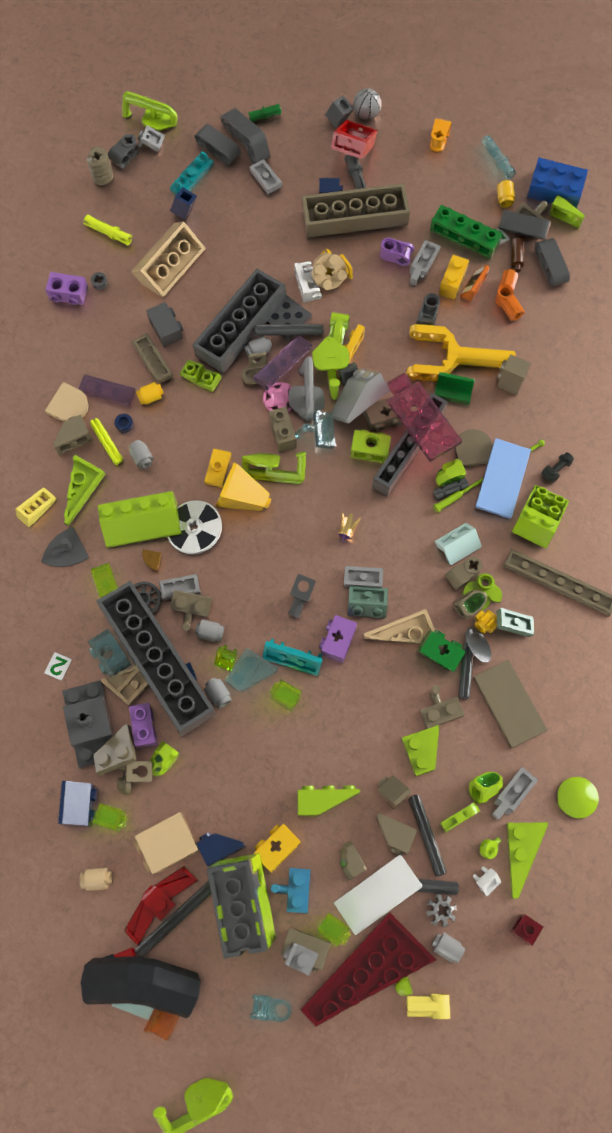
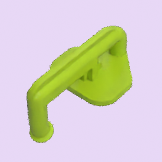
M129 91L123 93L122 116L124 118L132 115L130 111V104L146 109L142 118V124L145 127L148 125L156 131H161L177 125V113L167 104Z
M328 336L313 351L312 357L313 365L317 370L328 372L330 397L336 400L340 381L336 377V370L344 369L349 365V351L345 346Z
M299 452L295 455L298 460L297 472L272 469L278 467L280 456L268 453L242 456V469L255 480L300 484L305 479L306 452ZM250 464L258 467H266V469H253L250 468Z
M203 1078L190 1085L185 1091L184 1098L188 1114L170 1123L166 1117V1109L164 1107H157L153 1111V1116L156 1118L163 1133H184L223 1112L232 1102L233 1094L226 1082Z

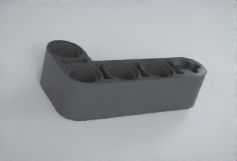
M234 108L220 116L224 128L247 147L248 155L253 165L263 159L266 161L271 157L263 131L239 110Z

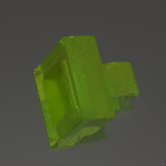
M227 645L219 646L216 651L214 665L233 671L237 658V649L231 651L227 649Z

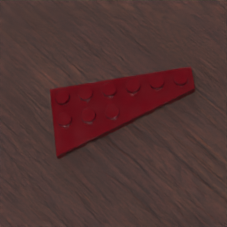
M389 912L300 1011L316 1027L364 999L400 981L401 978L436 961V958Z

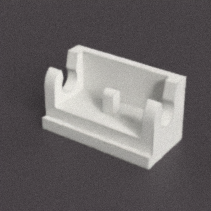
M310 261L294 263V273L303 303L322 298L319 286L315 284L311 276L313 266Z

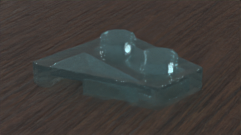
M246 648L225 679V682L238 691L244 692L273 675L279 669Z

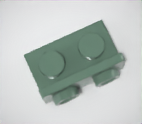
M350 585L347 615L386 618L388 588Z

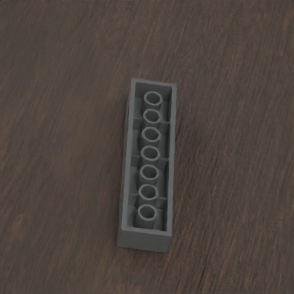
M131 580L96 601L101 612L181 737L216 715L215 709Z

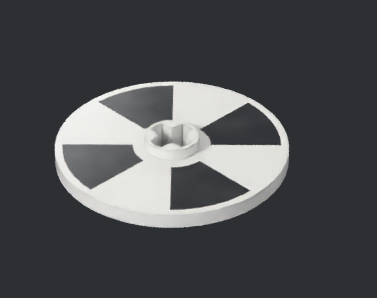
M198 500L188 501L179 505L178 513L181 534L168 536V540L175 549L185 554H199L209 550L218 541L222 531V520L218 511L211 504ZM191 525H192V526L197 525L198 528H197V529L194 528V529L192 530L190 527H191Z

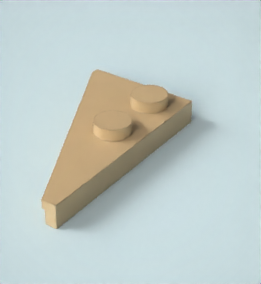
M427 609L366 632L363 634L364 639L421 644L427 632H434L435 629Z

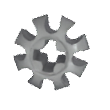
M438 894L435 895L436 903L429 899L427 905H430L432 909L431 911H426L427 917L434 916L431 923L435 926L441 920L442 927L449 926L447 923L448 918L452 922L456 919V916L452 915V911L457 910L456 904L450 906L452 898L448 895L443 901L442 895ZM438 906H445V915L437 914V912L439 911Z

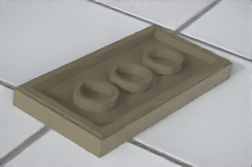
M509 659L473 677L511 749L548 731Z

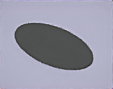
M473 627L468 628L465 636L471 652L480 661L489 662L492 654L488 641L479 630Z

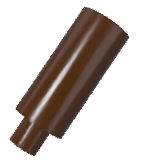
M519 237L512 240L511 266L516 273L521 272V268L524 266V239Z

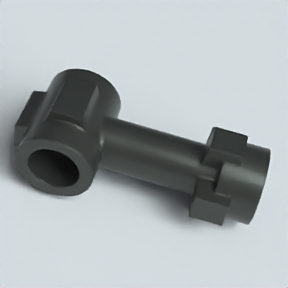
M570 453L561 454L559 456L560 461L552 468L549 465L546 466L541 472L543 478L548 482H556L560 477L558 472L566 465L570 467L574 461Z

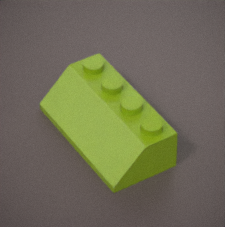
M173 491L98 505L99 522L107 548L181 534L177 500Z

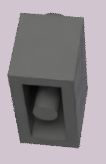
M166 302L146 310L148 319L163 347L183 339L181 333L183 327L180 321L176 322L174 318L176 317L172 307H168Z

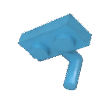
M290 868L288 885L273 884L271 886L273 893L288 894L287 912L308 913L310 869Z

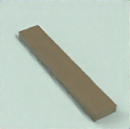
M513 549L510 550L503 565L504 568L605 615H611V594Z

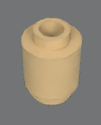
M107 867L86 869L85 872L80 873V887L82 890L108 889L109 884H112V873L108 871Z

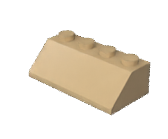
M184 221L174 223L131 272L142 285L159 296L164 297L206 248Z

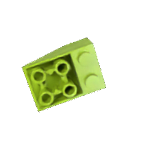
M535 485L512 532L541 547L547 548L557 530L569 500Z

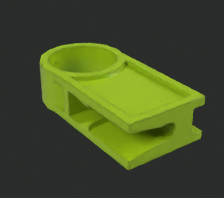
M474 802L439 825L444 828L445 833L480 812V809Z

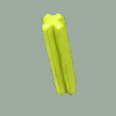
M99 419L91 420L90 425L114 465L121 464L123 462L122 456Z

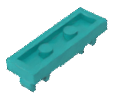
M201 151L170 186V191L177 194L182 187L191 191L213 167L214 161L208 157V154Z
M271 639L270 642L266 641L262 656L264 660L315 676L319 675L323 660L320 653L318 657L313 656L310 650L304 653L303 651L284 646V642H281V645L275 644L274 639Z

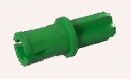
M276 104L265 108L263 106L262 109L248 112L250 121L255 122L262 119L267 120L269 117L281 114L282 111L280 105Z

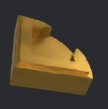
M143 549L142 556L145 564L151 570L158 572L162 553Z

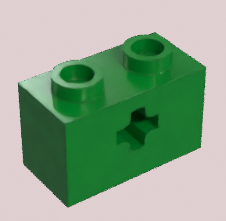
M438 630L434 632L428 631L417 652L445 669L454 672L466 651L461 649L462 645L454 640L451 642L446 640V635ZM444 646L443 649L446 650V652L440 653L441 650L438 649V647Z

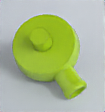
M496 837L494 840L485 839L480 845L481 856L485 859H493L498 853V844L501 843V839Z

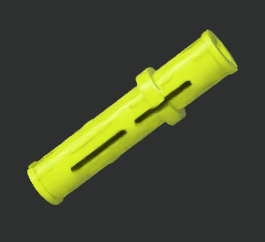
M90 215L85 216L84 221L86 222H83L85 226L109 236L114 241L118 240L126 245H130L132 239H130L132 235L123 232L119 227H113Z

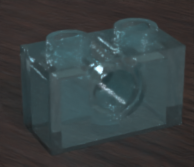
M109 629L88 641L91 646L88 650L94 659L98 657L101 663L98 666L104 675L108 673L111 677L131 666V663ZM111 650V657L104 658V653Z

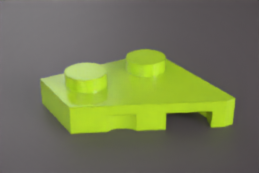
M438 725L401 738L415 777L435 770L439 736Z

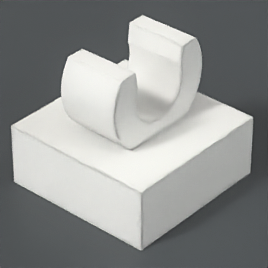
M482 866L481 869L484 875L479 878L474 874L473 877L481 892L487 897L501 883V880L492 868L488 870Z

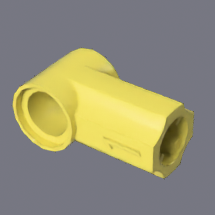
M449 994L407 996L408 1017L450 1019Z

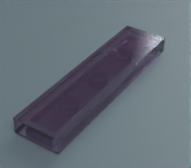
M298 335L260 370L253 380L268 391L312 349L313 345Z

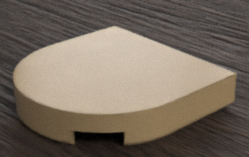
M63 382L45 409V413L62 422L67 421L73 416L81 415L83 418L89 409L88 399L81 390Z

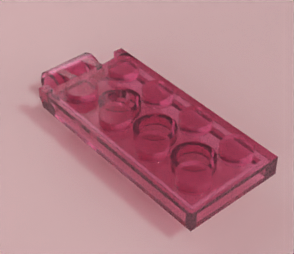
M405 373L387 382L389 390L395 396L387 399L386 402L429 462L462 443L459 435L419 382L411 386V381ZM415 406L418 408V410L412 411L411 407Z

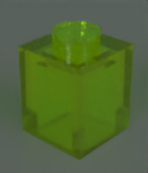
M282 679L279 683L275 682L270 690L272 694L271 700L291 712L302 696V691Z
M100 803L92 823L119 832L126 825L127 817L125 815L127 812Z
M331 913L327 914L317 929L320 934L336 946H339L340 943L345 945L351 935L348 932L350 927Z

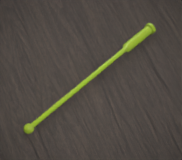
M540 439L536 445L532 446L529 449L533 451L539 446L543 447L545 445V441L543 439ZM483 477L462 491L458 490L439 503H435L433 505L435 511L439 513L443 508L461 498L465 492L483 481Z

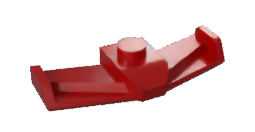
M183 866L156 885L150 886L142 894V900L124 929L125 933L136 945H139L155 916L162 921L176 906L171 899L199 880Z

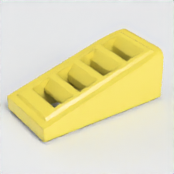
M43 487L15 509L16 516L25 525L30 527L57 501V498ZM42 496L47 499L46 502L41 499Z

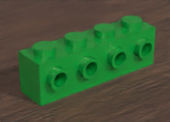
M443 205L439 207L432 218L430 231L489 259L492 258L500 245L503 235L498 230L492 229Z

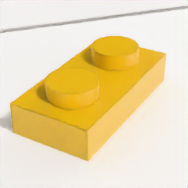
M359 324L356 330L351 331L349 343L344 345L349 351V364L364 337L365 327Z

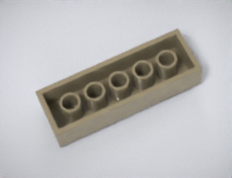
M404 183L302 196V211L307 238L404 226L409 223L410 210Z

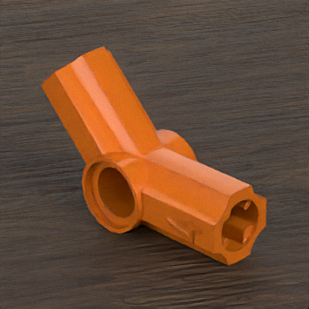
M508 269L503 271L495 302L503 308L511 321H516L524 315L525 311L513 294L518 274L515 270Z

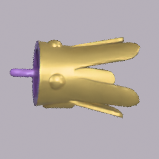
M342 513L341 528L338 532V536L343 538L342 542L345 539H352L353 531L361 518H358L352 523V513L348 515V518L344 517V513Z

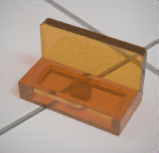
M154 1009L144 1031L146 1033L152 1032L168 1041L180 1016Z

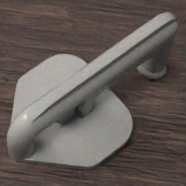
M306 357L299 368V373L304 375V386H293L290 389L289 406L305 422H309L324 408L325 396L321 388L313 386V360L311 357Z

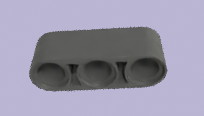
M209 124L203 126L194 135L196 142L227 165H230L241 154V149L235 142Z
M503 210L498 228L546 240L551 221Z
M551 238L536 242L535 252L549 285L552 287L569 282V270L556 240Z

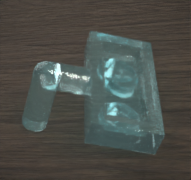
M315 411L313 414L314 425L304 424L295 433V436L299 439L307 431L315 432L316 447L333 449L336 445L332 413Z

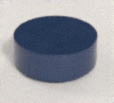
M120 414L114 421L116 429L121 433L131 431L134 425L131 416L128 414Z

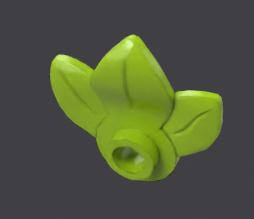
M487 573L480 574L476 581L469 582L463 591V595L473 590L486 593L487 601L481 610H485L491 601L500 603L502 599L501 589L495 585L494 578ZM486 581L488 586H483L481 582ZM481 597L476 599L477 603L481 601Z

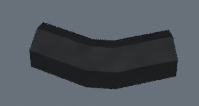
M137 956L92 958L84 965L81 978L82 999L86 1005L129 1003L144 1005L188 1018L191 1016L198 1000L201 980L197 972L157 959Z

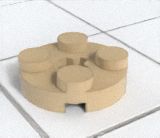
M323 253L313 263V270H311L312 279L316 285L326 290L337 288L347 277L345 262L336 254ZM327 267H329L330 269L332 268L331 275L325 274L327 272Z

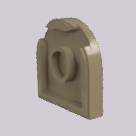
M476 429L462 432L455 443L456 458L462 461L464 467L487 464L493 446L491 439L486 433Z

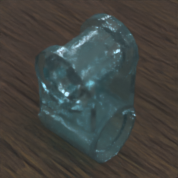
M252 994L254 1002L249 1018L284 1022L292 1014V1005L288 1000ZM284 1004L287 1007L288 1013L286 1016H279L277 1014V1005Z

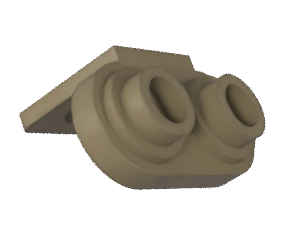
M266 352L248 355L249 366L242 371V379L245 383L257 384L276 379L278 375L277 367L267 363ZM255 358H262L260 362L253 360Z
M135 761L118 768L122 769L123 776L118 778L117 788L122 790L124 794H130L131 782L152 781L151 761ZM139 766H144L147 769V775L143 778L138 777L137 774H133V770H136Z

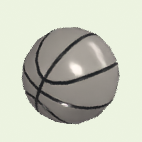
M371 88L359 91L353 99L354 112L363 120L375 118L382 107L379 94Z

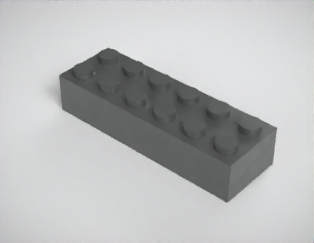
M256 269L192 344L195 356L224 374L244 350V346L254 338L255 325H264L287 298L285 284Z

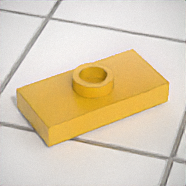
M213 448L204 480L206 485L223 488L232 456L231 452Z

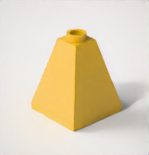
M233 463L215 507L262 511L263 508L267 509L271 502V498H269L270 493L238 464Z

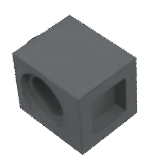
M343 95L332 102L325 116L336 128L348 119L354 107Z

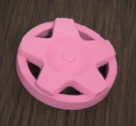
M285 382L269 385L263 395L266 409L271 411L274 410L272 407H277L278 409L287 407V404H289L288 391L292 386ZM269 394L270 398L266 401V396ZM291 407L287 409L288 413L293 410Z

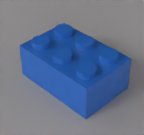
M538 157L527 198L546 201L552 204L557 195H559L577 209L588 170Z

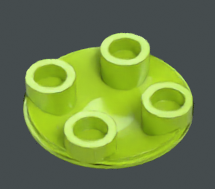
M582 777L566 779L560 785L557 793L559 808L573 818L588 817L598 806L599 797L595 786L589 780Z

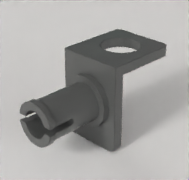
M301 574L297 575L290 593L294 600L288 612L289 615L297 618L300 617L304 603L312 599L310 596L316 583L315 580ZM300 581L308 582V591L301 592L298 589Z

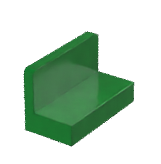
M439 372L434 394L446 401L469 405L475 379Z

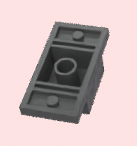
M101 680L62 691L65 701L63 711L70 744L75 748L80 769L95 765L93 755L114 735L104 686Z

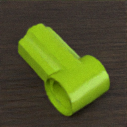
M332 312L329 336L343 345L350 315Z

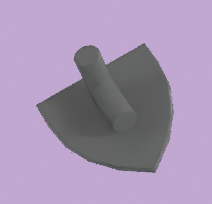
M71 527L57 535L49 543L44 551L41 562L50 566L66 567L81 563L89 559V556L74 527Z

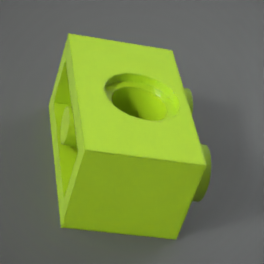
M363 429L355 430L350 458L384 463L388 458L391 436L381 432L371 433ZM373 443L375 446L369 447L367 444Z

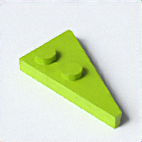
M77 455L73 457V471L70 475L71 482L67 494L68 502L64 513V524L67 526L72 523L106 475L103 470Z
M548 822L507 823L512 899H518L548 827Z

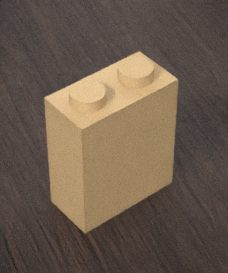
M181 812L135 835L137 841L134 842V845L139 854L143 853L145 861H143L144 867L152 875H157L200 851Z

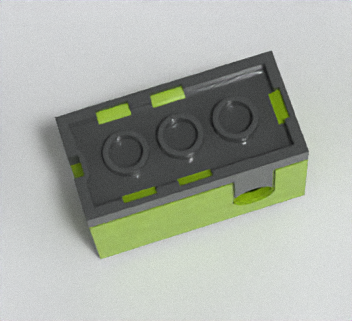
M260 853L219 860L207 868L223 958L241 956L245 950H249V954L267 951L276 940V934Z

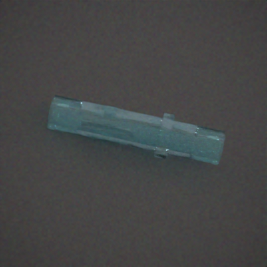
M490 135L483 137L481 142L495 160L498 169H501L507 178L514 177L516 171L509 163V158L504 156Z

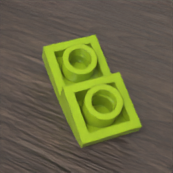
M187 360L179 373L180 376L212 392H214L222 378L220 373L205 369L203 364Z

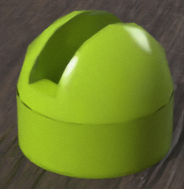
M408 976L401 978L396 983L395 987L398 994L402 996L413 994Z

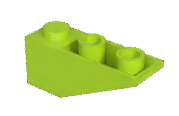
M353 785L343 786V789H335V786H322V789L315 790L314 786H302V790H298V817H319L357 796L360 793V789H355Z

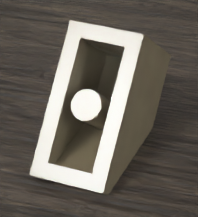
M81 415L70 417L67 421L63 422L53 444L58 455L93 441Z
M393 775L390 778L384 777L378 783L380 788L377 792L393 810L412 792Z
M378 813L376 819L386 845L391 848L390 852L398 856L402 854L407 855L417 830Z

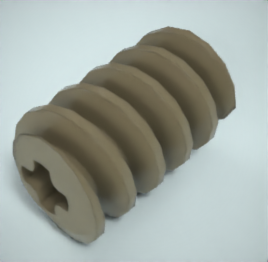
M93 147L87 157L92 179L97 185H106L113 179L108 153L102 147Z

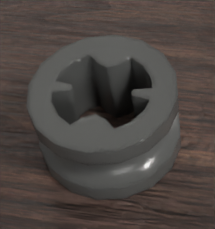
M97 272L92 275L91 283L95 289L102 290L107 287L108 281L105 274Z

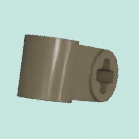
M470 557L450 569L445 574V577L457 591L479 575L482 569V562L477 557ZM474 565L476 566V569H474V568L470 569V568H469V566H474Z

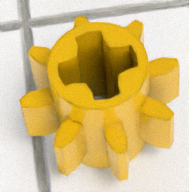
M480 610L474 618L476 620L474 626L483 634L487 631L491 634L497 628V616L490 610H487L485 613Z

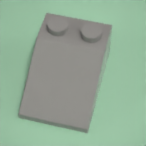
M367 369L356 370L343 388L330 413V417L349 424L387 394L390 390L381 373Z

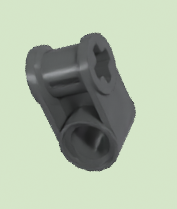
M132 134L124 135L109 150V160L120 168H125L139 153L136 137Z
M429 293L425 296L416 324L435 326L440 298L437 294Z

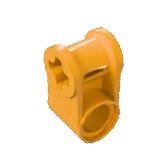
M435 118L430 142V149L432 151H443L450 134L451 121Z

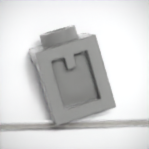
M147 125L145 130H141L137 137V140H139L137 146L141 148L142 144L158 152L165 135Z
M294 942L293 946H287L283 958L286 959L285 965L310 975L318 953Z

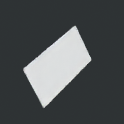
M399 855L335 901L334 905L354 935H357L422 888V884L402 855Z

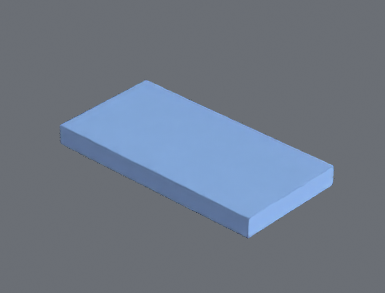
M495 438L475 508L508 519L512 518L531 449Z

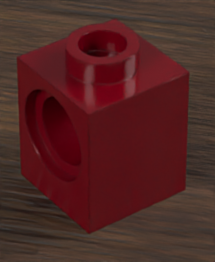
M520 914L510 933L527 945L533 946L543 926L526 914Z

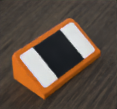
M489 265L475 270L461 292L460 297L470 302L473 300L488 275Z

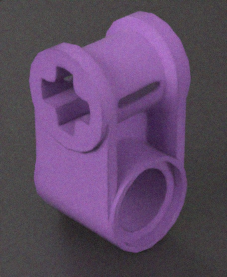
M388 237L382 240L379 255L385 261L407 266L410 264V255L414 251V246L409 242Z

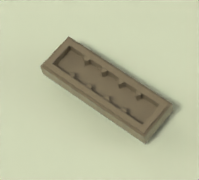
M148 333L132 341L134 348L157 385L174 377Z

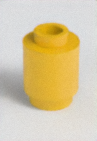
M503 180L497 185L498 203L503 208L511 207L515 201L514 183L509 180Z
M156 382L145 385L136 391L141 405L145 403L148 405L162 399L161 395L164 394L161 385H156Z

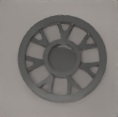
M143 581L134 584L135 588L140 586L142 591L139 594L149 610H151V613L154 614L159 609L162 601L159 589L150 582ZM147 585L151 586L149 593L145 591ZM157 593L158 597L152 599L151 595ZM151 602L156 603V606L153 609L149 607Z

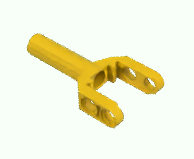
M415 324L410 326L409 336L417 341L442 342V349H447L446 360H443L442 366L421 364L409 366L406 369V377L411 380L437 382L439 372L450 374L458 365L500 368L503 361L508 360L510 354L516 356V353L509 350L461 347L456 342L454 335L445 326Z

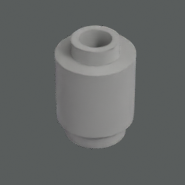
M260 336L248 342L244 349L247 356L263 352L267 354L270 352L272 344L268 337Z
M141 440L132 442L129 445V453L137 467L145 469L151 466L154 458L146 444Z
M201 620V623L197 622L195 634H198V639L212 642L222 641L225 626H221L220 623Z
M212 678L206 682L204 691L218 709L232 701L230 698L231 694L221 679L216 680Z
M445 932L441 935L437 934L432 942V946H434L433 951L449 962L458 963L465 951V948L461 946L462 943Z

